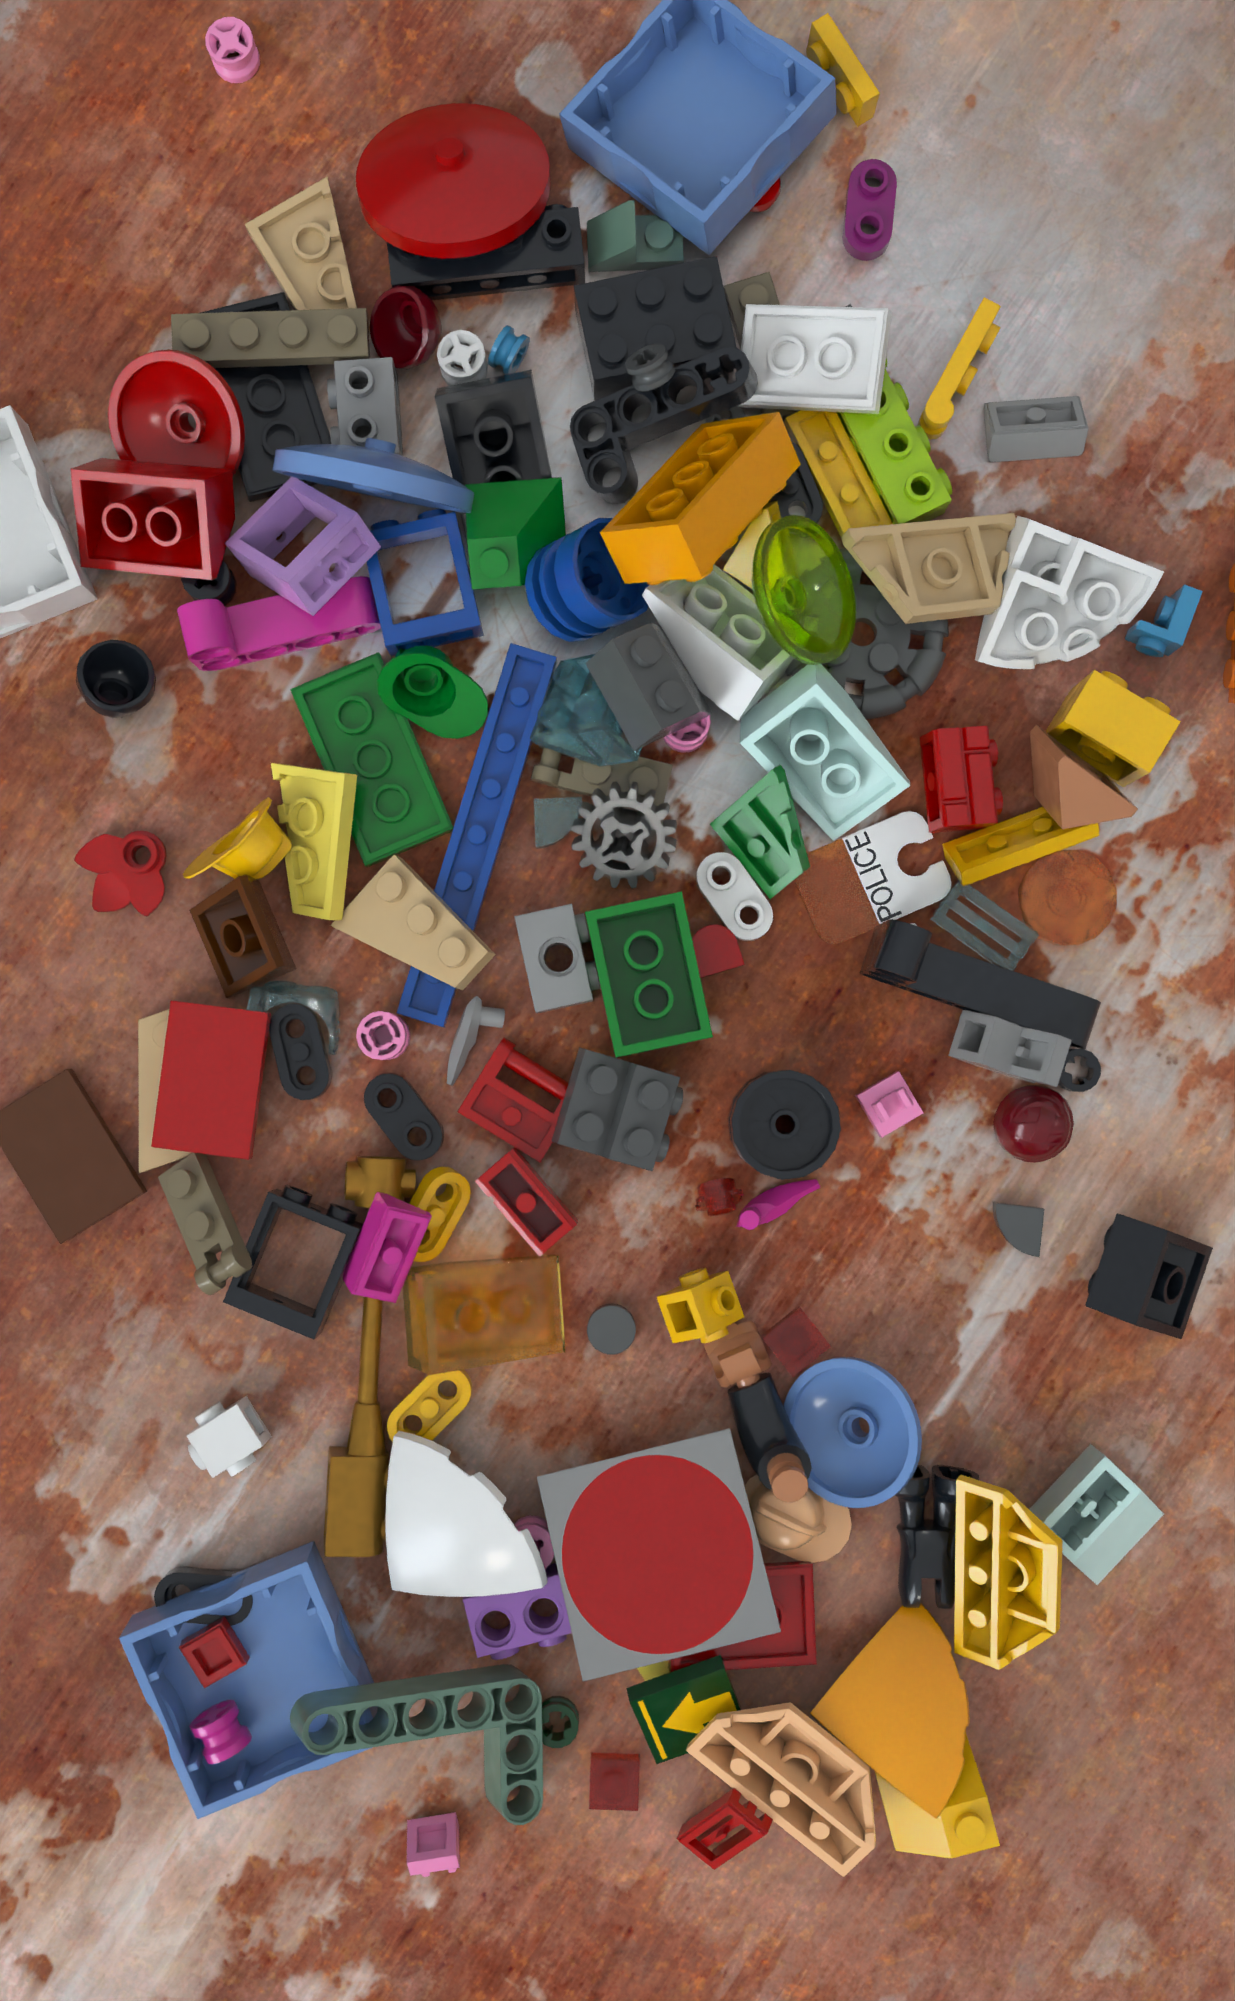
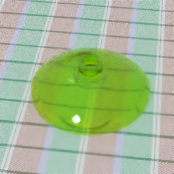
M789 515L773 521L764 529L759 537L752 561V588L761 620L773 640L796 660L808 665H821L840 657L847 649L855 628L856 600L847 564L830 535L811 519L799 515Z

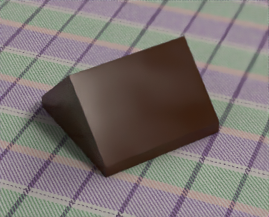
M247 874L238 876L189 910L226 998L296 970L260 881Z

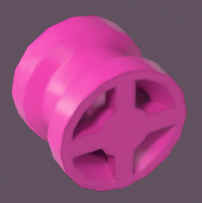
M226 1700L211 1706L199 1714L189 1726L194 1737L202 1740L204 1744L202 1754L208 1764L220 1763L231 1758L251 1742L252 1736L247 1726L240 1725L238 1721L239 1709L234 1700Z

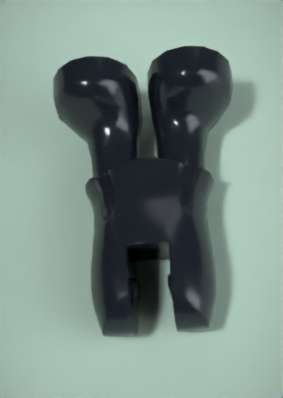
M917 1465L908 1484L895 1495L899 1500L901 1522L897 1525L901 1541L898 1589L903 1607L919 1608L922 1578H935L934 1591L938 1608L951 1609L955 1602L956 1479L960 1475L979 1480V1475L974 1471L946 1465H935L932 1467L933 1519H924L925 1497L930 1483L929 1471L924 1466Z

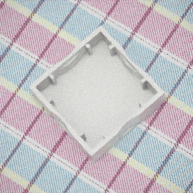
M10 405L0 409V638H3L98 599L86 568L81 567L78 548L30 428Z

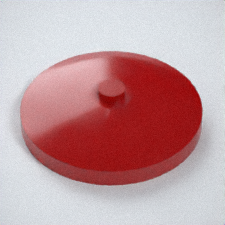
M469 103L441 104L423 108L404 115L387 125L364 149L356 171V188L361 211L365 220L377 235L403 251L419 256L441 259L463 258L487 253L512 242L524 234L537 221L545 209L551 190L547 150L538 134L528 124L503 110Z

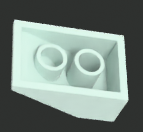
M816 658L753 706L741 718L740 744L768 773L778 765L783 767L792 798L833 841L910 786L909 779L851 697Z

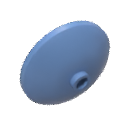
M836 1357L822 1361L807 1369L797 1378L786 1396L783 1407L810 1457L812 1468L807 1479L808 1487L821 1498L836 1505L849 1508L875 1506L899 1493L912 1478L920 1459L922 1447V1433L917 1410L901 1383L879 1365L855 1357ZM860 1418H863L868 1422V1433L864 1432L860 1428Z

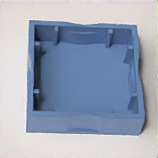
M662 0L642 22L629 44L597 71L559 113L568 149L660 219L668 222L673 229L706 254L710 255L837 114L835 77L784 40L769 35L756 27L737 6L728 0Z
M314 1541L232 1574V1577L218 1583L205 1585L170 1599L164 1605L159 1607L153 1606L131 1616L119 1637L146 1702L153 1709L163 1726L171 1760L197 1819L261 1794L289 1776L319 1770L370 1749L316 1755L306 1748L291 1728V1709L295 1702L303 1695L316 1691L374 1683ZM252 1595L253 1604L249 1615L242 1622L231 1626L250 1656L247 1664L204 1688L179 1649V1645L183 1639L209 1624L184 1622L203 1614L234 1615L242 1607V1598ZM226 1700H234L239 1709L238 1721L240 1725L247 1726L252 1736L251 1742L231 1758L220 1763L208 1764L202 1754L204 1744L201 1739L194 1737L189 1726L199 1714L211 1706ZM373 1706L365 1710L360 1717L359 1724L369 1723L375 1717L378 1707ZM321 1714L314 1718L309 1725L308 1732H316L323 1728L327 1722L328 1714Z

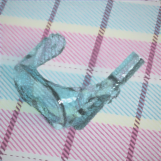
M270 981L265 983L263 987L257 986L251 989L247 1010L267 1012L275 1005L294 1002L308 1006L316 1011L326 1023L329 1031V1054H337L339 1046L337 1044L340 1039L338 1037L340 1034V1029H338L340 1026V1021H338L340 1006L336 990L323 986L298 985L288 981Z

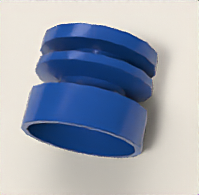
M597 518L536 551L527 566L525 587L528 603L538 622L558 638L568 642L588 640L610 628H615L633 620L646 612L649 607L642 596L645 589L649 586L647 582L624 583L600 534L613 518Z

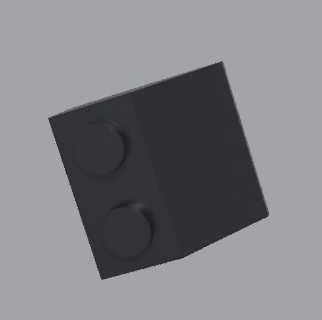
M1117 1213L1113 1225L1109 1227L1105 1234V1249L1097 1271L1090 1278L1088 1284L1089 1295L1085 1306L1135 1326L1182 1339L1213 1247Z

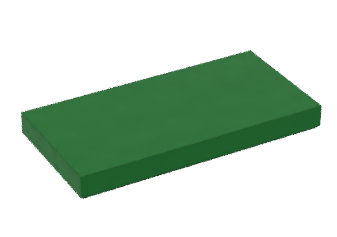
M379 652L290 689L324 770L357 775L351 834L367 868L389 859L393 855H398L448 834L454 828L409 720L386 706L378 694L377 678L382 667L385 665Z

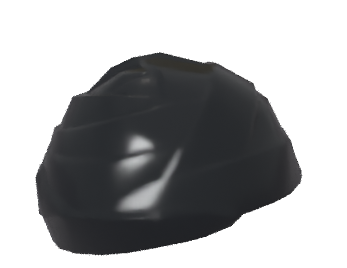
M107 640L93 645L80 657L77 665L76 684L87 705L97 713L110 718H123L137 712L151 700L155 691L156 675L151 660L139 647L122 640Z

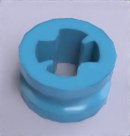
M508 325L505 326L491 348L488 365L496 368L498 365L502 366L505 375L515 373L526 355L530 337L524 334L517 337L514 334V328Z

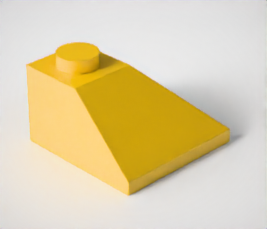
M966 1733L963 1750L965 1763L961 1776L948 1804L937 1819L920 1808L875 1772L896 1851L952 1859L1000 1846L988 1798Z

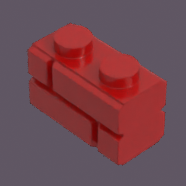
M988 726L939 728L920 736L929 833L978 830L997 824V816L1001 814L1003 809V796L1000 788L994 787L993 768L998 761V748L995 740L989 739Z
M515 1147L475 1180L482 1191L488 1197L494 1199V1205L539 1257L578 1223L575 1215Z

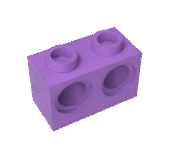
M556 1563L550 1564L545 1569L548 1582L543 1588L510 1594L463 1597L477 1658L490 1655L493 1660L504 1659L520 1651L519 1647L537 1642L540 1647L554 1646L565 1641L567 1634L572 1633ZM546 1598L552 1600L558 1610L549 1617H542L532 1610L531 1605L538 1599ZM491 1611H500L509 1618L510 1624L503 1629H494L486 1624L484 1616Z

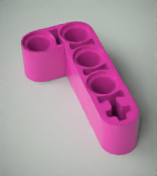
M364 576L351 577L314 616L281 595L231 607H225L217 599H201L183 604L177 609L188 659L202 671H217L363 636L381 628L371 580L369 577Z

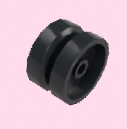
M792 1070L763 1072L747 1081L733 1098L727 1118L729 1138L739 1157L759 1173L781 1180L801 1178L821 1168L835 1151L841 1131L839 1109L829 1090L812 1076ZM779 1116H790L788 1120L794 1122L793 1129L790 1132L782 1131L779 1133L777 1131L775 1123Z

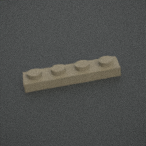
M366 308L171 314L172 350L195 355L213 368L334 364V361L370 359L369 322Z

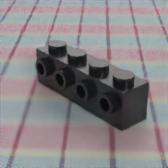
M561 204L545 206L540 217L524 234L498 249L470 257L430 258L403 251L387 242L392 287L396 285L414 286L431 300L585 283V263L578 207L567 208Z

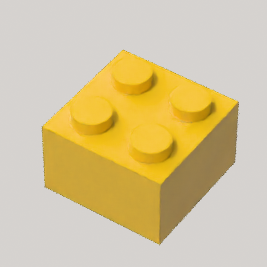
M1093 670L1069 691L1046 732L1110 780L1125 787L1151 772L1181 721L1169 715L1171 712L1170 708L1161 701L1152 697L1141 698L1127 689V682L1116 674L1108 671L1099 673Z

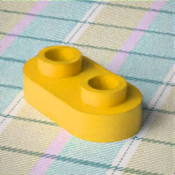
M437 1167L429 1171L421 1180L409 1204L432 1215L413 1261L427 1262L442 1252L469 1203L471 1196L469 1182L453 1168ZM446 1183L445 1191L441 1195L436 1196L438 1187Z
M443 1364L434 1368L391 1412L387 1422V1432L391 1441L393 1442V1437L398 1431L415 1434L432 1441L467 1406L472 1395V1382L467 1372L453 1364ZM445 1380L454 1382L457 1387V1393L453 1396L443 1395L439 1389L440 1383ZM409 1415L418 1416L422 1421V1428L417 1431L408 1429L405 1424V1418Z

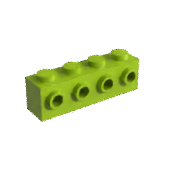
M885 369L879 414L837 412L892 523L930 521L944 514L952 500L950 497L952 495V486L945 471L942 468L936 469L928 454L931 451V447L924 429L920 425L914 426L907 412L909 402L904 389L898 382L893 384Z

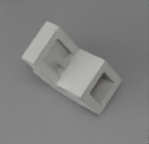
M962 1010L948 1056L1023 1081L1057 1087L1072 1040L1058 1034L1025 1028L996 1016Z

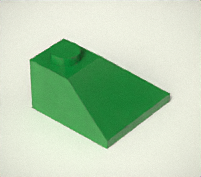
M562 477L465 484L467 488L474 492L471 513H466L472 589L525 585L527 566L536 551L566 535Z

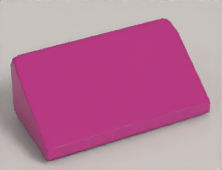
M377 1192L343 1273V1280L350 1293L396 1303L432 1215L393 1196Z

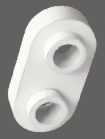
M717 852L707 856L700 863L696 873V883L699 891L723 925L732 931L737 939L742 941L759 939L769 930L773 921V911L770 903L735 856L725 852ZM716 868H724L729 872L730 880L727 884L719 885L713 881L712 872ZM745 907L755 909L758 914L756 923L751 925L743 923L740 919V911Z

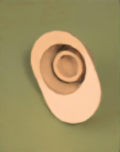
M757 1474L751 1477L745 1484L760 1544L796 1560L815 1563L826 1561L838 1554L849 1540L852 1523L848 1507L839 1506L821 1498L809 1487L806 1494L798 1501L782 1502L775 1497L772 1490L762 1484Z

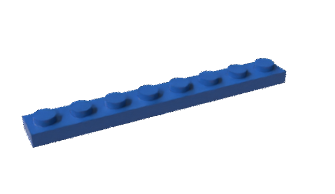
M510 643L434 889V892L473 932L475 931L557 664L556 656ZM411 966L397 1014L445 1028L457 988Z

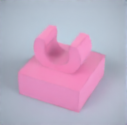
M899 1071L890 1074L855 1095L878 1136L881 1138L923 1114L922 1109Z
M456 1812L407 1820V1866L410 1876L421 1874L423 1877H428L430 1872L448 1870L449 1873H452L457 1868H460L459 1823Z

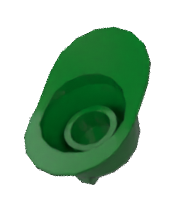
M428 645L414 646L408 649L401 648L395 657L382 667L378 675V694L386 706L426 731L442 738L459 739L470 736L483 726L488 716V700L482 687L471 677L454 667L449 656L438 648Z

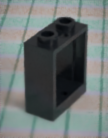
M285 1185L283 1191L275 1189L268 1192L246 1245L252 1261V1268L240 1277L232 1278L223 1303L315 1340L322 1333L343 1283L344 1270L363 1224L355 1221L358 1215L356 1212L330 1203L329 1208L325 1209L310 1202L312 1194L302 1189ZM282 1208L346 1234L316 1309L251 1283Z

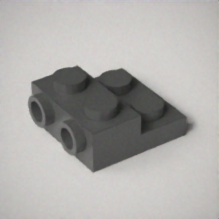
M579 1047L552 1142L653 1171L655 1161L662 1162L669 1149L670 1139L667 1134H664L669 1115H676L683 1102V1089L678 1087L680 1077Z

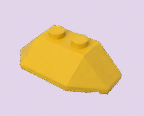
M960 1475L956 1479L954 1653L1000 1670L1011 1663L1013 1659L1025 1654L1055 1635L1060 1629L1063 1540L1009 1490L964 1475Z

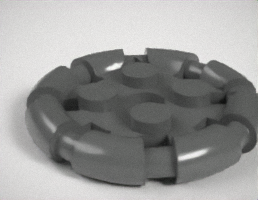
M846 548L830 552L818 558V565L808 572L803 569L788 587V591H792L793 602L789 606L779 607L778 612L782 614V618L797 630L800 628L801 618L815 620L812 634L800 631L808 639L786 669V676L795 675L807 663L819 655L821 661L828 668L827 671L844 690L845 682L863 684L861 695H848L865 719L885 717L906 708L905 702L916 694L922 696L930 688L942 668L946 653L942 652L943 640L949 636L948 619L905 624L876 586L860 584L863 569ZM830 580L837 590L826 600L819 591V587ZM857 622L866 623L874 632V641L867 646L855 645L848 636V628ZM910 634L924 636L923 649H908ZM894 668L897 669L904 679L896 686L890 685L884 677Z

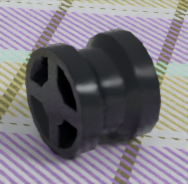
M223 560L217 578L213 580L181 577L184 589L195 601L217 599L226 606L236 593L237 581L234 573Z

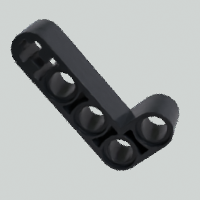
M730 346L717 349L674 367L675 373L672 378L653 390L638 391L631 385L579 408L571 418L570 432L585 479L590 488L608 503H625L632 498L638 486L637 472L629 451L630 449L749 400L756 392L758 380L757 374L744 352ZM736 368V381L728 384V371ZM707 378L711 379L710 384L714 389L712 393L704 382ZM691 385L697 387L696 395L690 402L686 404L676 403L677 395L681 389ZM644 404L651 405V412L646 420L640 423L632 422V415L636 408ZM597 423H606L604 435L597 441H588V434L592 426ZM611 468H621V476L618 482L611 487H603L602 481L606 472Z

